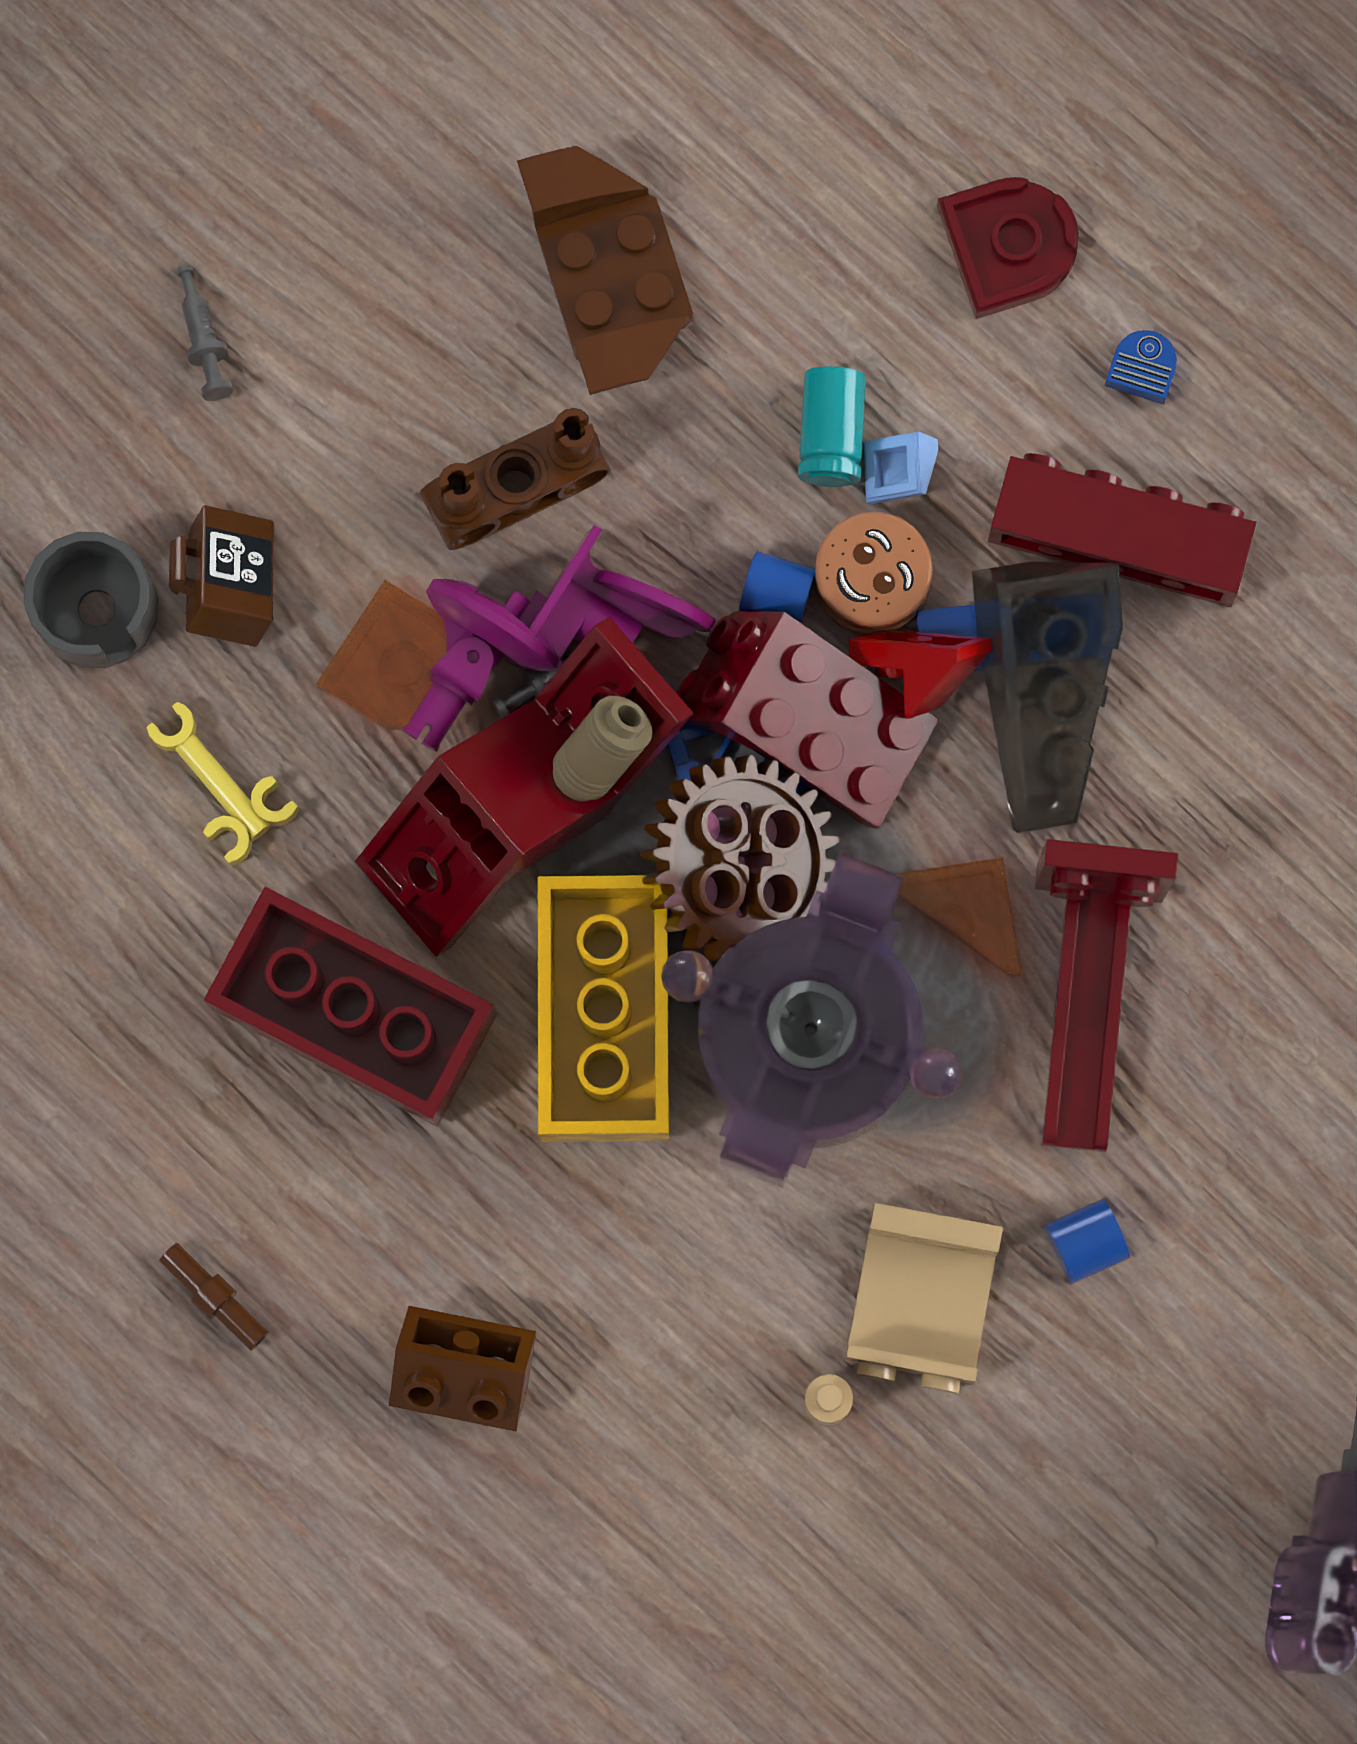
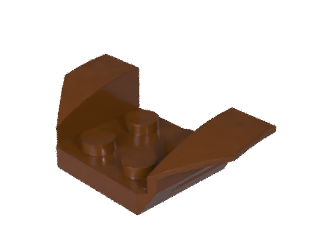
M578 146L558 149L517 160L532 208L533 221L540 248L574 356L580 362L589 394L592 395L648 380L664 358L680 330L693 321L692 308L657 198L650 195L648 188Z

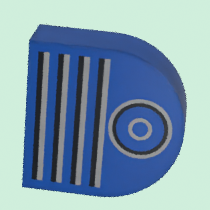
M1142 330L1127 335L1116 348L1104 386L1164 405L1177 365V357L1172 344L1163 335L1154 331Z

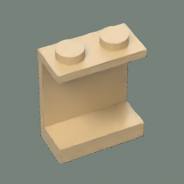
M879 1203L874 1204L845 1361L858 1363L857 1375L895 1381L897 1370L922 1375L921 1387L959 1394L961 1383L973 1385L976 1382L978 1353L995 1259L999 1253L1003 1227Z

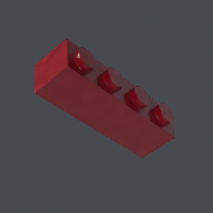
M1027 453L1023 459L1010 456L990 528L989 543L1231 608L1238 594L1257 523L1256 521L1243 518L1244 512L1231 505L1215 502L1208 503L1207 508L1182 502L1183 496L1180 493L1159 486H1148L1145 492L1121 485L1122 480L1118 476L1100 470H1086L1084 475L1060 469L1061 463L1041 454Z

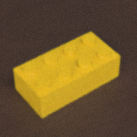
M647 875L538 876V1135L541 1142L670 1141L669 932H666L664 929L669 919V908L652 910L651 903L662 894L660 885L651 886L643 884L642 879Z

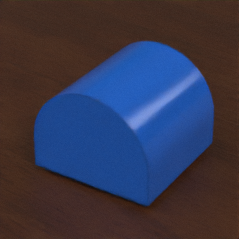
M756 551L744 585L739 611L785 612L802 624L815 581V568Z
M1104 1199L1043 1226L1070 1285L1130 1258L1123 1233L1113 1212Z

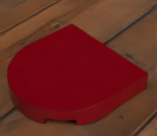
M1011 177L938 198L937 208L975 319L1041 299L1056 290L1071 272L1079 243L1078 225L1069 204L1059 194L1053 193L1044 186L1029 182V179Z

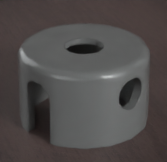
M75 532L54 540L35 557L25 577L23 603L31 626L58 658L80 668L105 669L128 661L146 645L157 623L158 596L151 576L147 572L142 560L125 542L103 532ZM94 591L110 595L115 604V613L112 619L101 626H90L79 615V605L82 599Z

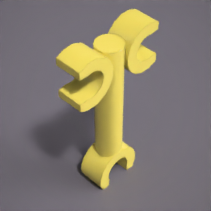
M176 702L172 707L178 717L182 719L183 724L179 733L174 736H166L161 733L155 724L151 723L147 726L148 734L157 747L165 751L177 752L230 816H220L210 821L203 833L211 842L225 831L235 832L238 835L237 845L224 858L230 866L238 865L247 859L251 851L252 841L264 835L271 826L280 827L289 824L296 818L299 808L293 800L278 811H271L265 807L266 797L279 786L273 776L265 777L256 783L250 800L196 736L197 724L191 711L185 705Z

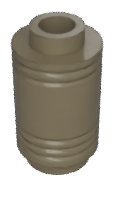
M607 696L602 698L554 756L553 777L558 788L565 795L577 801H589L603 797L651 741L652 726L645 712L636 703L624 697Z

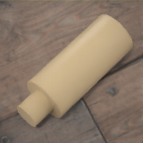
M832 1374L822 1375L814 1379L809 1384L804 1398V1408L808 1417L814 1423L825 1427L841 1423L847 1417L853 1404V1393L849 1384L841 1377Z

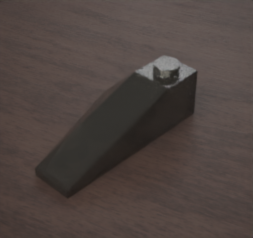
M1031 561L972 571L977 637L991 638V652L984 658L982 664L1013 831L1021 833L1077 823L1094 753V748L1090 744L1099 706H1105L1109 686L1105 685L1109 663L1113 648L1118 649L1123 630L1119 565L1115 563Z

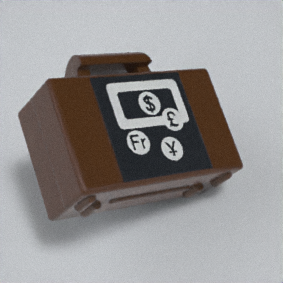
M204 505L190 528L189 538L186 539L187 535L179 536L170 542L169 588L176 595L179 592L186 594V631L188 633L256 647L274 620V522L269 519ZM186 555H187V578H186Z

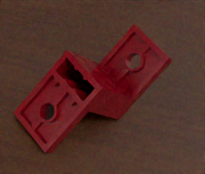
M608 617L592 627L534 700L439 755L361 852L355 863L437 957L456 943L511 877L602 821L694 713L611 617ZM610 695L629 699L636 703L647 715L652 726L651 741L603 797L589 801H577L568 797L558 788L554 781L553 759L555 754L602 698ZM427 861L435 869L438 881L427 871Z

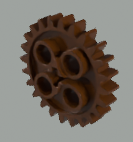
M754 755L736 757L734 762L728 756L712 759L711 768L707 764L693 766L689 768L691 781L680 779L674 780L669 784L676 800L664 799L655 802L654 806L665 818L664 822L645 825L644 830L650 836L656 838L658 843L657 848L641 851L640 857L656 862L657 871L647 875L642 881L645 885H660L662 894L650 906L652 910L670 908L672 915L664 927L666 932L682 931L687 928L683 947L686 950L700 949L705 945V960H723L726 956L728 965H743L749 958L772 945L792 939L812 938L813 934L806 919L811 921L826 919L828 914L817 901L819 897L837 895L838 890L824 881L825 872L841 869V863L826 858L825 853L826 849L833 847L839 842V837L832 835L822 836L820 827L830 819L831 813L830 811L812 813L810 807L815 801L818 792L812 789L796 793L800 775L796 772L783 773L778 777V761L760 762L757 766ZM742 803L746 806V812L741 807ZM711 812L716 815L720 826L719 835L716 840L712 838L708 831L707 822ZM769 817L773 819L777 828V837L774 844L769 841L766 835L765 827ZM738 856L744 857L745 865L739 864ZM709 876L716 883L718 892L713 905L709 902L705 892V885ZM767 881L771 883L775 893L774 904L771 908L767 906L763 895L764 886ZM738 908H739L740 912L742 913V916H741V917H739V916L737 915L736 910H737Z

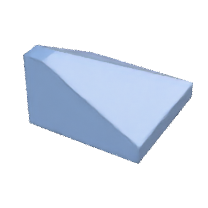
M918 431L865 441L866 503L876 504L926 495L938 453V439Z

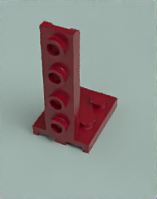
M1053 839L1046 840L1037 863L1035 890L1050 891V896L1066 899L1041 1146L1096 1152L1107 1151L1131 906L1150 907L1153 906V902H1163L1176 879L1178 853Z

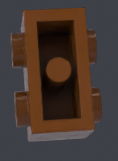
M408 1306L395 1350L389 1406L517 1431L529 1384L536 1331Z

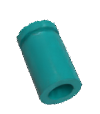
M834 366L815 367L805 371L799 455L801 462L798 464V478L801 481L822 487H843L860 482L861 467L858 464L861 462L866 388V375L863 372Z

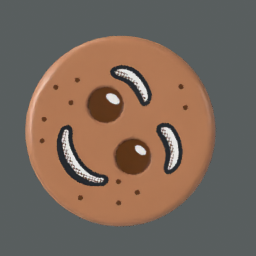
M866 512L851 516L841 521L827 534L818 550L815 564V589L819 602L827 615L835 623L850 632L865 635L878 630H900L916 618V611L922 610L928 599L933 574L931 554L920 533L908 522L897 516L882 512Z

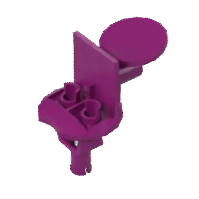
M596 525L584 535L547 596L536 590L529 601L515 590L508 597L505 604L502 605L477 591L478 587L470 583L447 578L433 579L426 593L434 609L443 620L447 653L428 672L430 674L428 679L433 684L408 724L402 728V731L416 740L424 727L428 725L430 730L421 744L437 752L440 748V743L464 705L472 706L474 702H479L491 669L498 666L501 659L520 668L536 671H558L562 665L560 658L570 642L574 640L580 644L594 625L608 617H611L632 643L642 626L668 638L678 639L692 634L695 630L710 632L716 621L703 610L667 592L630 577L596 568L590 560V549L602 532V529Z

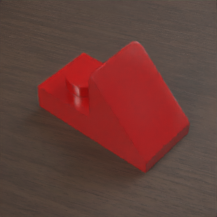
M878 630L849 639V657L861 666L875 667V675L878 677H903L904 714L908 719L940 708L991 652V638L903 630Z

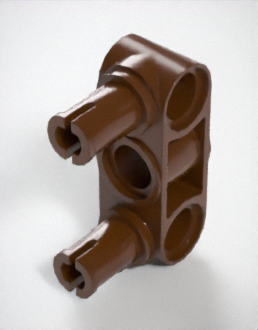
M577 408L566 409L558 414L554 422L506 445H502L498 449L466 464L454 463L448 465L442 470L438 478L421 489L419 494L449 550H457L471 545L525 518H529L604 479L611 469L600 450V441L594 431L593 424H588L589 416L586 412ZM520 471L528 475L532 480V484L523 492L512 493L503 489L498 481L507 472Z

